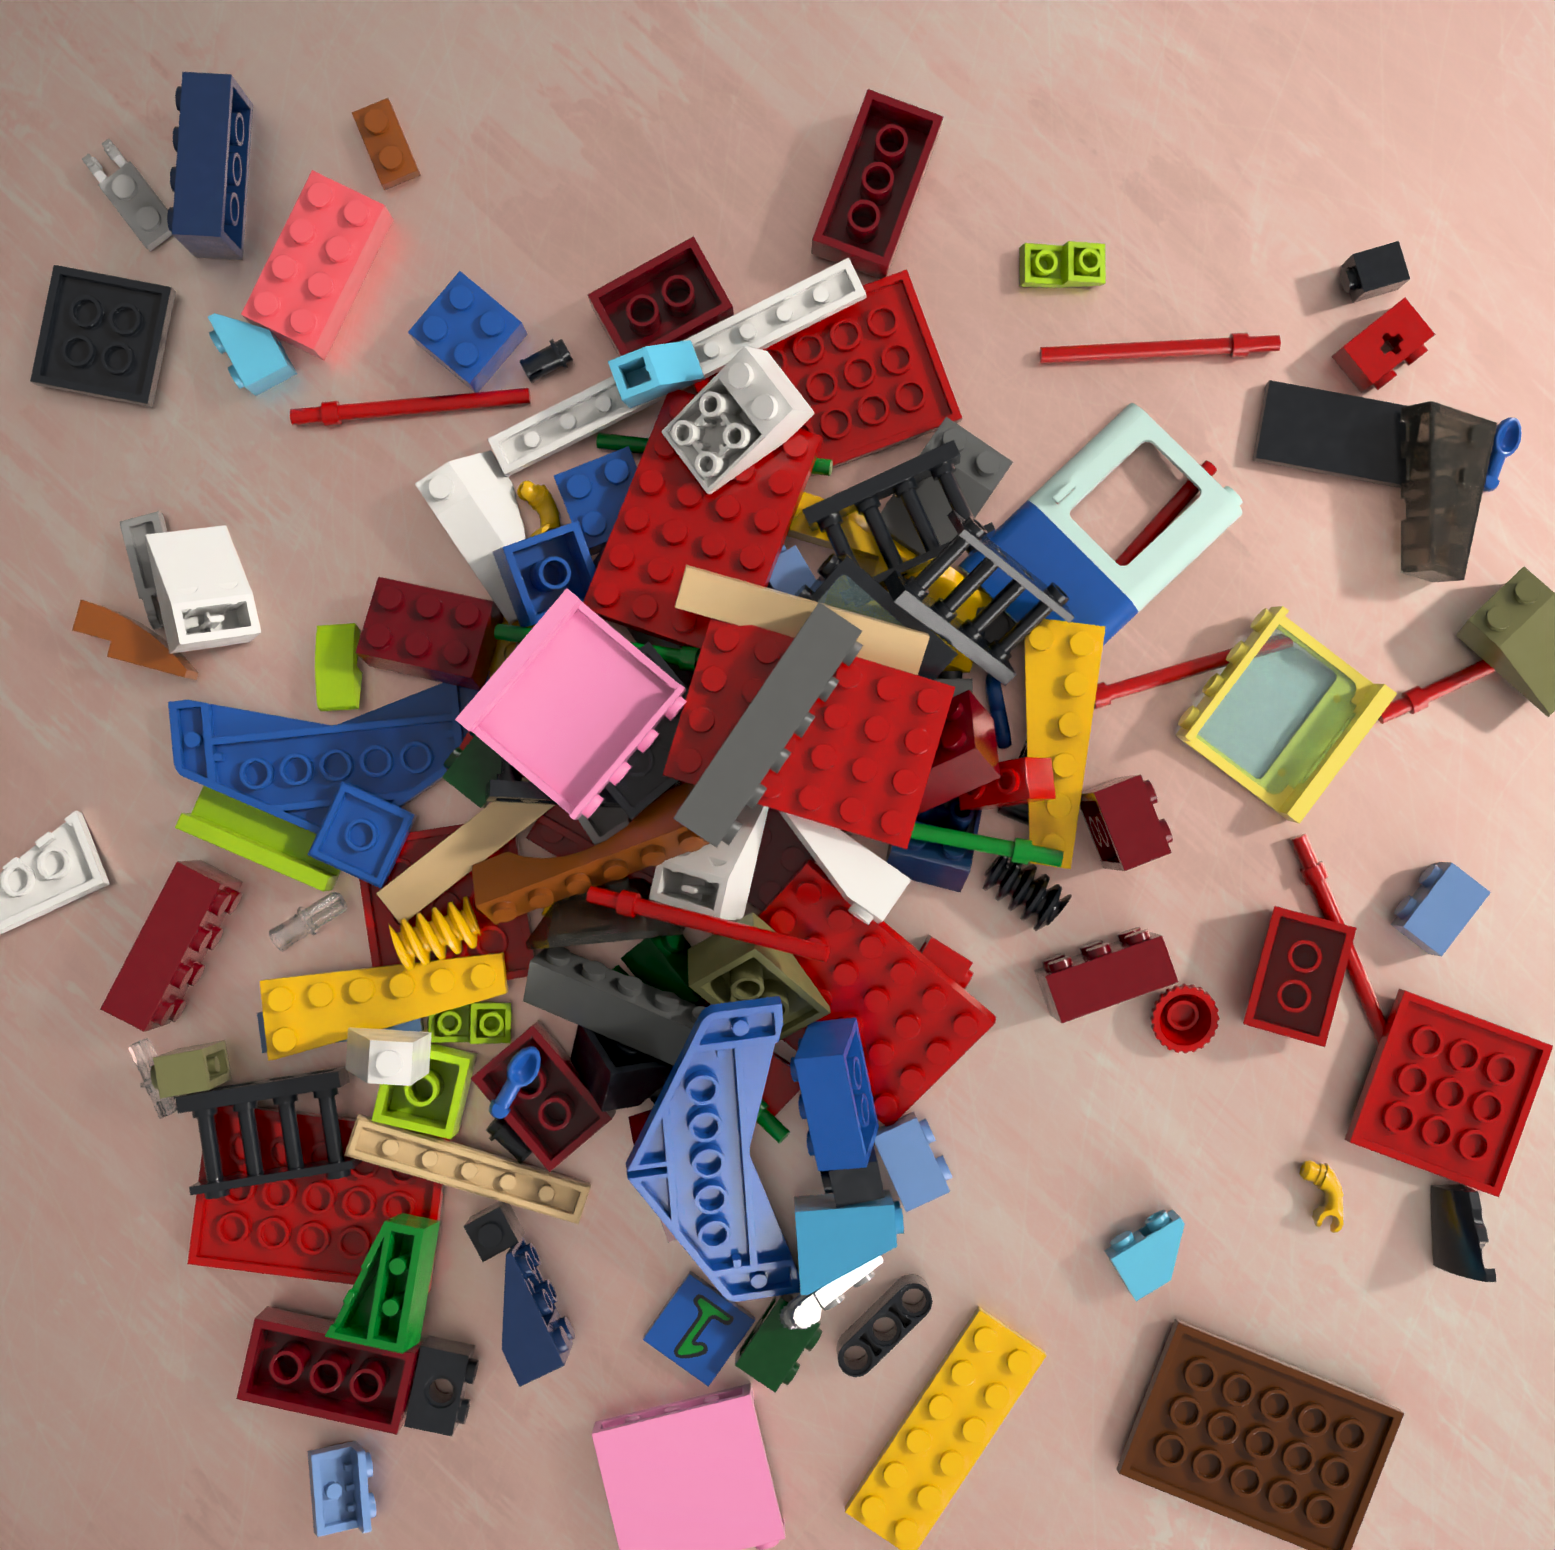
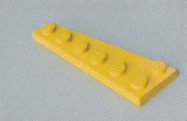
M1044 619L1024 638L1027 757L1051 758L1056 799L1028 803L1029 840L1035 846L1064 851L1062 864L1059 868L1071 869L1105 626ZM1030 861L1031 864L1052 866V865H1047V864H1042V863H1037V862H1031V861Z
M504 952L430 960L428 965L415 962L414 969L410 971L403 964L261 980L259 982L268 1061L346 1040L348 1038V1028L384 1029L508 993Z

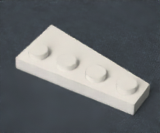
M75 810L64 819L66 822L52 833L47 832L35 841L36 845L20 858L15 857L3 866L4 870L0 872V935L110 885L82 812Z

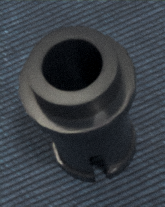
M552 339L549 341L551 345L524 360H520V364L531 383L561 366L564 369L568 368L567 363L573 361L562 339L556 342Z
M495 1118L486 1128V1131L490 1134L489 1139L491 1141L496 1139L519 1163H522L532 1153L504 1118Z

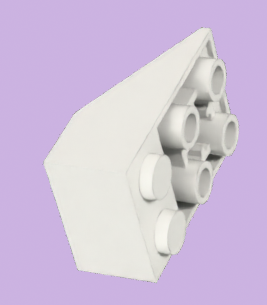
M744 346L661 432L706 493L712 494L785 443L815 412L768 351Z
M226 525L146 534L144 536L170 654L248 643L261 633L253 593Z
M757 804L754 809H751L746 805L737 818L743 825L730 845L721 841L717 848L712 844H708L697 851L686 852L657 865L649 899L725 920H739L743 918L768 807Z

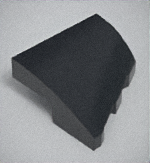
M1463 1184L1431 1185L1433 1266L1461 1277L1482 1282H1496L1495 1268H1485L1482 1259V1249L1489 1242L1482 1219V1207L1478 1191Z

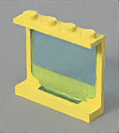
M1284 606L1271 607L1269 610L1265 608L1255 617L1250 626L1253 632L1245 642L1239 641L1231 649L1226 658L1229 664L1220 675L1216 673L1208 680L1202 689V693L1205 696L1197 707L1192 705L1184 712L1178 721V725L1181 728L1175 736L1286 820L1300 824L1397 693L1385 684H1373L1288 619L1286 614L1289 610Z

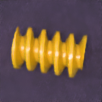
M467 896L463 897V910L461 911L452 902H449L447 916H443L435 907L432 908V921L430 922L421 913H417L415 927H412L403 918L400 923V932L396 933L389 924L396 953L408 971L414 969L415 957L423 965L430 964L431 951L439 960L446 958L447 945L455 954H459L462 949V940L473 949L477 947V935L481 936L473 908Z

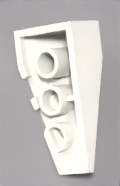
M491 450L448 461L416 482L415 485L503 616L511 625L518 619L492 552L526 539L514 485L509 477L504 475L498 460Z
M779 811L844 900L851 904L848 911L868 925L872 920L878 924L881 923L911 879L840 829Z

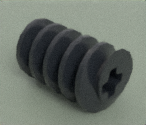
M998 855L984 873L986 880L982 889L987 891L997 885L999 887L995 897L997 901L1010 895L1012 898L1008 909L1012 911L1022 905L1024 907L1020 918L1022 921L1035 915L1037 917L1033 927L1035 931L1046 925L1048 926L1064 909L1072 894L1059 899L1062 886L1056 884L1047 889L1050 880L1047 874L1034 879L1037 866L1031 864L1021 869L1022 864L1011 862V859H1008L1009 857Z

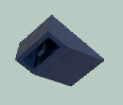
M958 796L918 814L915 823L978 834L982 810H960ZM910 838L907 849L889 844L885 861L913 881L961 892L971 870L974 850Z
M523 1237L519 1243L510 1247L506 1254L502 1351L519 1387L565 1366L573 1345L572 1340L575 1339L574 1330L569 1319L566 1316L560 1317L554 1304L558 1302V1298L549 1279L544 1281L537 1266L541 1265V1261L536 1248L532 1243L526 1244Z

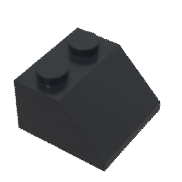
M580 1025L577 1027L570 1060L602 1112L639 1106L665 1084L674 1065Z

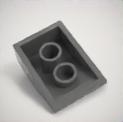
M946 417L920 455L947 442L955 441L961 457L960 463L955 465L956 471L954 476L973 517L976 518L1013 461ZM931 476L917 483L919 488L916 492L940 544L943 545L952 541L958 533L947 516L952 509L939 481H934ZM893 494L881 512L892 539L917 556L926 553L901 497L896 498L895 494Z

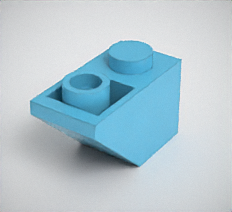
M216 313L208 316L214 328L213 331L209 332V335L221 354L225 352L228 354L233 364L228 367V371L239 389L245 387L257 396L297 375L280 340L269 329Z
M691 340L646 346L608 361L620 397L630 409L705 380Z
M1173 1209L1168 1212L1161 1210L1152 1214L1145 1220L1144 1223L1146 1225L1134 1233L1126 1231L1117 1235L1111 1240V1247L1104 1250L1135 1301L1171 1281L1185 1225L1181 1217Z

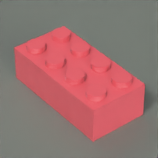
M312 170L241 315L250 324L269 329L278 339L325 361L394 221L386 206Z

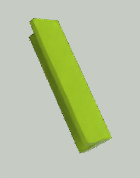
M203 786L192 813H181L175 826L176 829L323 892L333 890L341 870L308 855L317 835L316 833L206 786Z

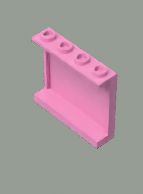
M566 588L455 720L468 731L473 732L568 812L573 820H578L582 814L588 819L604 801V798L599 794L609 782L616 786L631 769L632 766L627 763V760L637 749L644 753L659 736V733L654 730L664 717L671 721L684 707L687 701L682 696L686 692V688L676 682Z
M751 1383L595 1422L592 1438L619 1550H742L754 1546L756 1549L763 1550L774 1547L779 1543V1540L785 1539L784 1518H781L755 1412Z

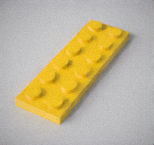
M978 1306L845 1505V1513L898 1549L918 1550L1046 1358L1045 1351Z

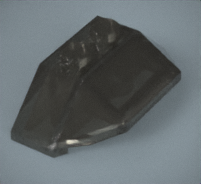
M626 876L623 879L612 880L596 887L618 893L622 890L639 893L642 899L650 900L649 895L652 884L644 878L629 879ZM586 892L554 902L526 941L527 950L654 938L665 935H682L686 927L641 915L631 918L617 914L616 909L587 902Z

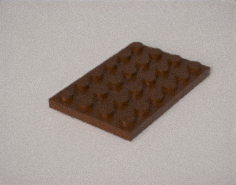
M1175 1318L1116 1469L1123 1476L1306 1550H1351L1404 1413L1397 1407Z

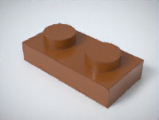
M389 98L352 112L384 190L421 176Z

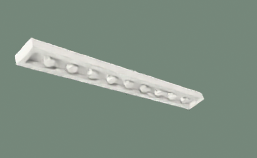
M847 258L683 341L691 340L704 377L707 378L721 371L744 346L763 350L867 298V295L850 259ZM611 376L488 438V441L504 475L509 477L665 399L666 395L630 409L622 401L614 377Z

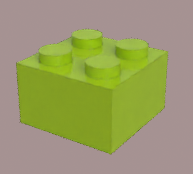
M431 1043L429 1074L411 1086L380 1084L371 1121L452 1139L460 1130L477 1053Z

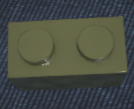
M225 1040L178 1048L153 1058L154 1065L151 1066L150 1070L152 1085L155 1089L159 1090L160 1099L210 1090L232 1080Z

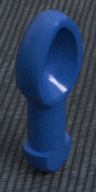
M1508 417L1502 420L1491 432L1489 439L1491 452L1483 474L1479 475L1477 482L1478 487L1484 492H1492L1497 488L1500 482L1498 478L1505 459L1511 456L1519 447L1522 428L1520 421L1515 417Z
M988 673L985 679V693L990 714L994 719L996 742L998 748L1006 749L1012 745L1001 682Z
M529 1046L523 1048L511 1058L507 1066V1080L496 1099H492L489 1106V1113L494 1118H505L511 1111L509 1107L520 1088L533 1082L538 1075L541 1057L536 1047Z

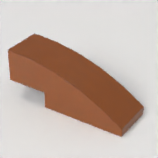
M82 599L80 600L72 631L111 641L107 657L197 681V670L180 652L170 654L167 640L156 632L120 612Z

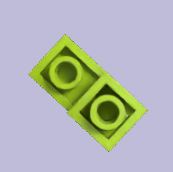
M1068 241L1062 246L1024 243L1019 247V287L1068 288L1101 286L1106 283L1105 244Z
M355 623L317 626L315 684L317 706L320 711L359 709L363 673L357 667L358 655L355 652L361 630Z
M479 1001L428 1016L427 1032H432L431 1043H511V1002Z

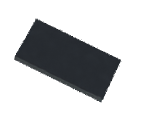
M1269 380L1266 383L1252 461L1410 489L1413 487L1426 409Z

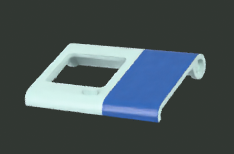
M1130 403L995 530L994 537L990 538V540L1047 586L1054 582L1067 594L1070 600L1066 605L1075 617L1071 622L1105 626L1104 646L1242 515L1240 505L1243 501L1229 486L1223 488L1142 408L1134 403ZM1150 442L1199 489L1200 497L1126 566H1120L1071 518L1070 511L1142 443ZM979 551L970 554L957 567L962 572L969 574L986 556ZM998 567L980 587L993 599L1013 578ZM1026 589L1005 612L1017 623L1039 599ZM1054 611L1045 618L1066 621Z

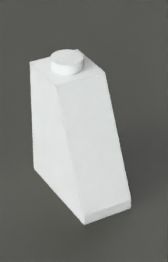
M350 1027L348 1028L345 1069L366 1083L411 1086L429 1074L432 1032Z

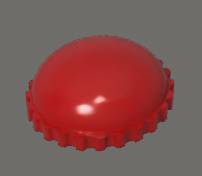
M1182 984L1181 986L1174 985L1172 989L1168 988L1164 994L1161 993L1159 995V999L1154 1002L1155 1007L1151 1009L1152 1016L1150 1020L1152 1022L1151 1028L1155 1032L1154 1035L1159 1039L1161 1045H1165L1168 1050H1174L1176 1053L1182 1051L1186 1054L1189 1051L1195 1052L1198 1048L1202 1049L1206 1043H1210L1211 1037L1215 1036V1030L1219 1027L1217 1022L1220 1018L1217 1014L1219 1010L1215 1005L1216 1003L1213 998H1210L1211 996L1207 991L1204 992L1201 987L1197 988L1194 984L1189 986Z

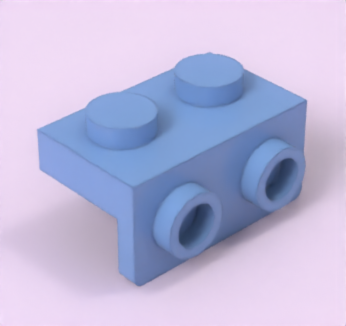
M356 1441L307 1451L315 1535L320 1537L354 1528H359L363 1534L371 1532V1518L376 1517V1502L373 1493H369L368 1478L373 1476V1463L370 1453L365 1452Z

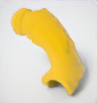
M529 480L521 482L517 489L519 499L527 501L532 509L537 511L540 518V528L533 532L530 537L561 527L560 513L545 485H535Z
M1312 1160L1304 1161L1300 1168V1176L1304 1180L1311 1181L1314 1185H1317V1188L1325 1194L1324 1205L1318 1206L1313 1211V1221L1317 1227H1320L1324 1218L1332 1215L1330 1231L1332 1233L1339 1232L1344 1225L1342 1199L1344 1194L1341 1190L1342 1186L1328 1163L1317 1164Z

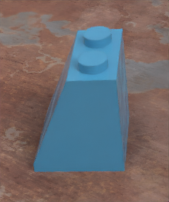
M890 1189L884 1190L885 1198L836 1208L833 1193L794 1196L801 1295H810L897 1247L896 1234H904L902 1208H900V1202L893 1201Z

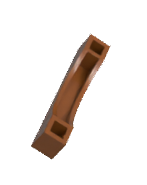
M684 783L667 790L625 828L607 840L584 851L552 858L523 857L511 852H505L472 865L476 907L495 925L501 922H509L522 914L538 908L549 907L559 900L586 893L590 886L596 887L612 880L623 879L628 874L649 866L660 865L665 860L686 852L697 851L703 846L710 844L673 819L695 785Z

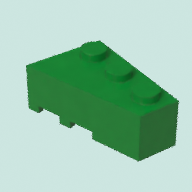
M404 1213L384 1221L361 1266L362 1270L356 1282L343 1300L344 1305L335 1322L330 1325L325 1337L402 1354L420 1342L440 1221Z

